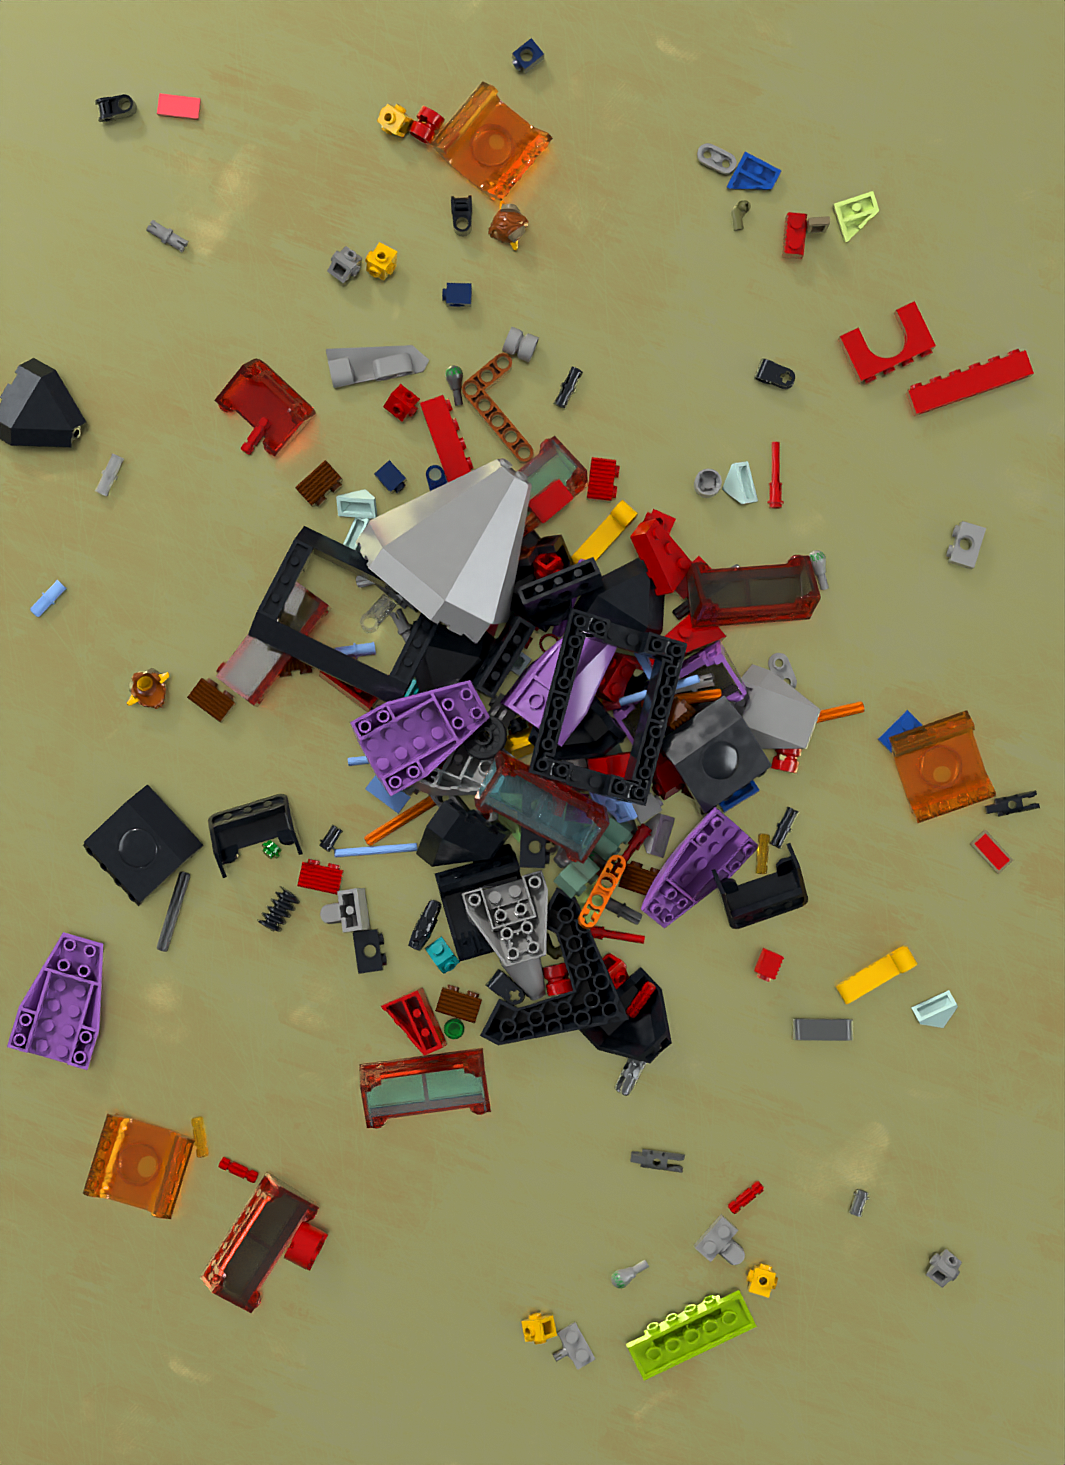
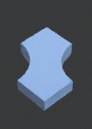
M589 792L596 808L611 813L618 823L630 821L638 817L632 803Z

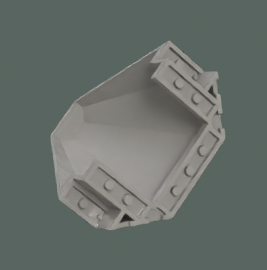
M504 458L496 459L370 520L356 540V544L361 547L360 552L363 558L369 560L367 566L372 572L428 619L437 624L439 621L443 622L449 630L461 636L465 634L475 643H478L490 624L508 622L532 486L527 481L528 477L520 471L516 472L511 468L512 464Z

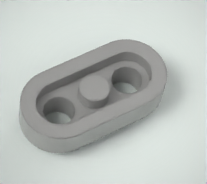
M710 143L703 144L698 149L697 158L701 164L725 175L735 170L737 162L731 153ZM709 152L711 157L705 158L703 154ZM727 161L730 166L725 168L722 166V162Z
M783 653L773 654L768 660L769 670L783 680L789 679L790 686L795 689L797 680L788 657ZM777 659L782 660L783 665L781 667L775 665Z

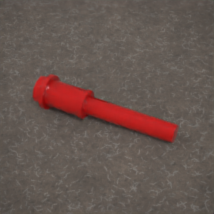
M772 442L771 482L769 483V501H767L769 508L772 509L782 508V504H784V501H782V483L780 482V442Z
M643 823L637 826L638 830L628 842L629 846L622 854L626 863L635 850L639 851L646 838L651 836L652 829ZM619 860L615 864L613 869L610 871V873L613 875L618 867L621 868V866L619 865ZM606 877V879L612 883V880Z
M604 926L590 928L593 938L602 940L604 937L644 944L645 936L606 930Z

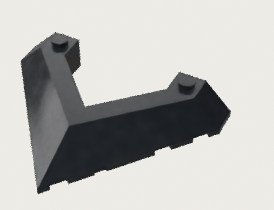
M557 887L547 905V929L557 936L573 991L520 1008L511 1005L503 999H499L480 1034L481 1037L499 1046L629 1020L590 929L582 928L578 923L581 908L575 896L570 898L563 890Z

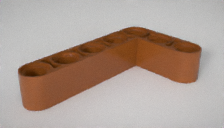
M500 353L464 382L462 393L464 398L516 460L526 464L533 459L534 452L532 446L486 393L488 389L512 369L511 357L506 353ZM500 359H506L509 365L502 369L498 367L497 362ZM490 372L493 375V379L485 382L481 378L482 374ZM467 386H475L477 392L474 395H468L465 391ZM482 401L490 403L491 406L487 411L479 409V404ZM495 417H501L504 423L502 426L496 427L492 424V420ZM511 432L517 436L516 441L512 443L507 442L505 436ZM520 449H528L530 456L524 459L518 455Z

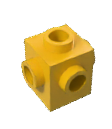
M387 104L381 109L377 122L382 125L381 129L390 135L393 133L404 137L414 119L405 114L407 110L399 104L395 106Z
M379 242L374 251H370L365 259V262H367L366 271L375 278L385 280L387 275H392L396 268L397 251Z
M760 1263V1266L754 1265L753 1270H749L746 1280L749 1282V1292L769 1298L771 1289L775 1290L778 1281L772 1266ZM761 1277H765L764 1281H759Z
M534 1313L529 1315V1319L521 1321L525 1342L534 1341V1344L537 1345L546 1343L547 1339L557 1336L553 1315L541 1316V1313Z

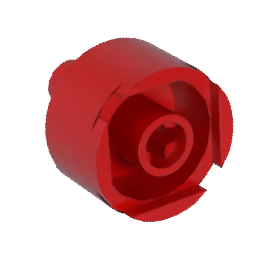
M302 1221L284 1255V1259L310 1271L328 1234Z

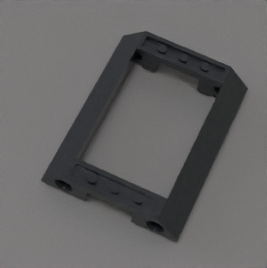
M304 526L294 538L256 612L248 636L384 702L404 698L417 673V668L442 622L439 621L437 624L421 613L390 675H387L277 621L278 618H281L286 608L285 604L302 571L305 572L313 550L315 555L400 595L368 568L367 563L369 560L364 559L360 552Z
M571 608L528 773L615 800L646 806L687 643L652 632L643 633L611 623L609 619ZM585 638L655 659L624 778L573 765L574 763L565 760L549 758L555 756Z

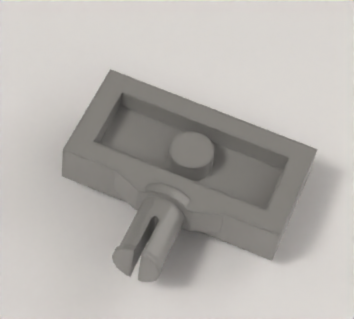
M575 1322L557 1332L562 1341L563 1349L552 1354L556 1362L568 1356L578 1370L595 1360Z

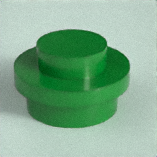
M268 840L267 843L262 844V852L268 858L272 859L274 857L278 859L281 849L274 842Z
M456 1018L448 1020L444 1025V1033L450 1039L460 1038L465 1030L462 1021Z

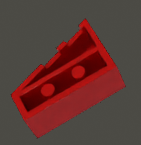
M657 519L640 522L630 538L640 560H644L648 577L652 578L657 588L655 589L656 595L673 593L692 567L693 562Z
M700 606L694 609L665 635V637L687 643L684 657L698 652L718 640L722 641L727 637Z
M322 671L319 672V677L367 713L379 700Z
M423 987L381 1006L424 1056L447 1045Z

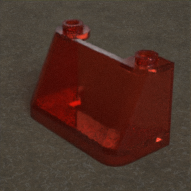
M257 358L243 364L214 400L222 411H236L254 428L259 426L258 422L262 417L271 421L272 425L268 430H265L266 434L263 436L265 438L263 445L264 450L274 457L292 441L316 414L314 408L265 362Z

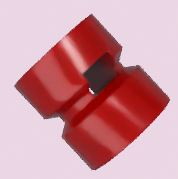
M422 106L416 116L418 120L412 122L408 133L417 140L430 145L436 136L435 130L440 129L445 119L434 110Z
M775 749L777 756L773 757L771 768L797 774L799 767L797 758L801 756L802 749Z
M565 962L542 967L544 979L548 980L546 984L548 996L573 991Z

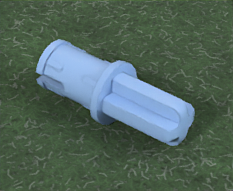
M56 580L45 593L42 592L41 598L30 608L31 612L35 616L40 617L51 604H55L54 601L67 588Z
M374 642L364 644L353 643V645L334 648L350 657H355V659H358L360 656L376 655Z

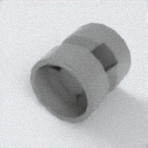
M511 327L502 352L509 355L517 353L519 359L529 362L539 337L529 333L524 336L523 331Z
M703 469L694 480L695 492L702 498L715 496L721 488V476L714 469Z

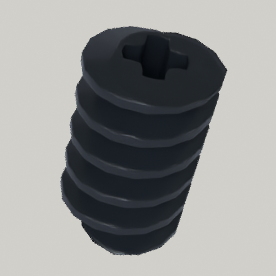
M280 886L283 890L282 893L275 892L278 900L271 898L274 906H266L269 913H261L265 920L257 919L260 924L273 932L282 931L279 924L286 925L287 923L283 917L290 918L291 914L288 910H296L292 903H300L295 894Z

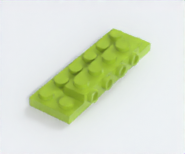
M740 1290L721 1299L719 1295H709L704 1298L703 1303L697 1306L691 1304L684 1309V1312L678 1315L676 1313L669 1314L665 1321L659 1324L657 1322L649 1324L647 1330L644 1331V1336L626 1345L645 1381L757 1326Z

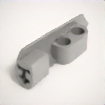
M413 345L326 349L334 388L374 379L376 381H383L424 372L429 362V359Z

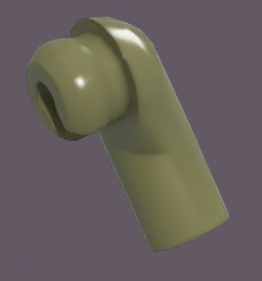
M746 200L739 201L731 210L734 231L744 229L742 217L751 208L750 203Z
M547 933L546 954L557 960L559 957H563L561 947L555 948L549 933Z

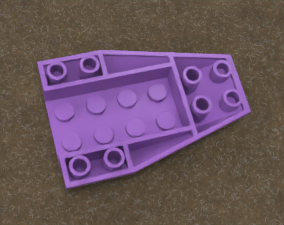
M563 637L523 671L500 701L506 708L518 714L538 729L540 728ZM585 638L558 745L561 747L587 714L617 647Z
M468 680L386 702L351 721L350 725L375 775L389 796H392L428 776L490 716L471 681Z
M716 806L713 807L667 859L650 886L641 910L665 929L716 889L711 870L716 869L720 881L724 878H730L756 851L759 845Z
M65 932L62 933L18 1008L7 1047L88 1070L100 1030L103 943Z

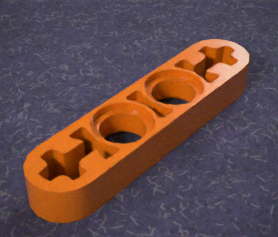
M613 855L606 862L579 914L578 923L582 928L590 929L598 922L625 870L626 861L621 855ZM616 860H619V865L621 866V868L618 867L615 870L614 875L608 873L613 868V864L611 863V861L615 862ZM602 878H610L612 880V887L604 888L601 884ZM593 896H601L603 904L595 906L592 903ZM591 909L595 910L591 916L593 922L586 924L583 915L587 916Z

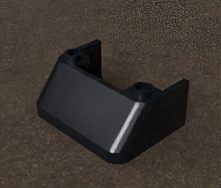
M276 794L212 814L208 819L213 854L223 878L227 877L225 864L234 862L239 857V849L278 837L279 842L283 845L295 843L298 854H303L299 833L290 803L285 794Z
M791 843L786 844L790 857L782 858L777 862L775 873L737 885L736 880L732 878H724L720 881L716 869L711 870L731 928L740 929L801 908L807 904L808 895L801 867Z

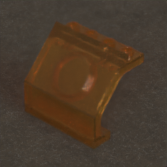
M482 81L432 141L431 145L447 164L493 201L495 199L501 201L508 195L515 183L521 179L525 171L535 162L540 153L547 148L553 138L549 133L530 125L502 102L496 95L499 91L493 85Z
M967 710L889 737L892 756L909 807L917 823L996 796L973 734V730H975L974 723Z
M117 1113L115 1115L107 1114L83 1194L89 1197L106 1198L151 1212V1215L156 1218L171 1219L195 1139L175 1130Z

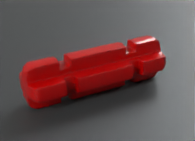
M265 417L260 419L258 422L259 426H255L250 433L247 443L244 442L241 446V450L248 455L254 451L255 448L253 447L257 446L266 434L265 430H268L272 425L271 421Z
M649 981L646 982L626 1010V1014L631 1018H635L656 989V986Z
M225 1157L221 1159L219 1168L225 1171L227 1169L229 1173L242 1179L246 1178L251 1183L256 1182L259 1175L258 1172L249 1171V1168L234 1161L232 1163L230 1159Z
M759 1181L755 1182L751 1189L748 1188L736 1198V1201L733 1200L728 1204L730 1211L733 1214L739 1212L742 1206L745 1207L756 1198L755 1195H759L765 1190L763 1185Z

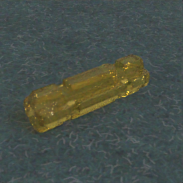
M759 834L756 873L767 874L768 866H766V863H768L770 835Z
M201 1116L193 1117L191 1124L194 1127L193 1136L195 1146H197L196 1155L198 1158L208 1156V1149L205 1147L207 1143L205 1130L202 1128V1125H204L203 1118Z

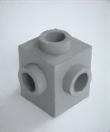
M345 246L340 252L337 250L331 258L332 263L327 272L342 283H345L351 276L355 277L360 271L361 267L359 264L362 257Z
M945 1249L940 1255L936 1253L929 1262L932 1265L926 1275L943 1288L948 1282L954 1281L960 1273L958 1269L962 1262Z

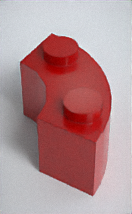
M631 751L621 752L617 755L587 759L588 769L624 778Z
M659 753L652 780V789L655 794L666 800L682 790L685 783L667 757H663Z

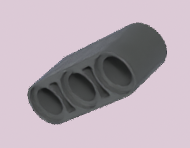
M793 1019V1040H853V1019Z

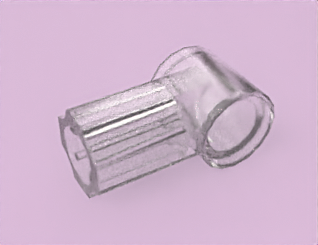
M384 593L367 613L363 614L360 618L361 628L366 633L377 631L379 625L397 606ZM367 618H373L376 622L373 627L367 628L364 625V621Z

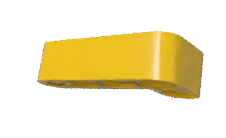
M621 500L602 524L571 556L572 565L577 564L580 559L587 560L592 557L597 561L632 523L638 513L624 500Z
M904 945L835 987L845 1004H849L896 975L912 969L918 963L909 948Z

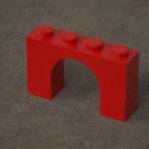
M915 301L894 312L905 339L902 351L894 357L882 358L873 354L868 348L859 327L838 338L859 384L862 382L869 384L877 379L876 376L881 373L884 376L894 372V367L900 364L905 367L914 362L913 358L919 355L921 358H924L933 353L932 349L936 345Z

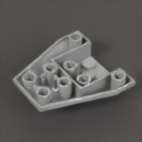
M752 664L741 677L746 686L747 694L739 702L731 701V704L743 717L762 749H807L821 709L771 670Z
M542 870L523 875L520 880L486 890L479 888L462 893L467 914L505 967L546 956L548 888Z

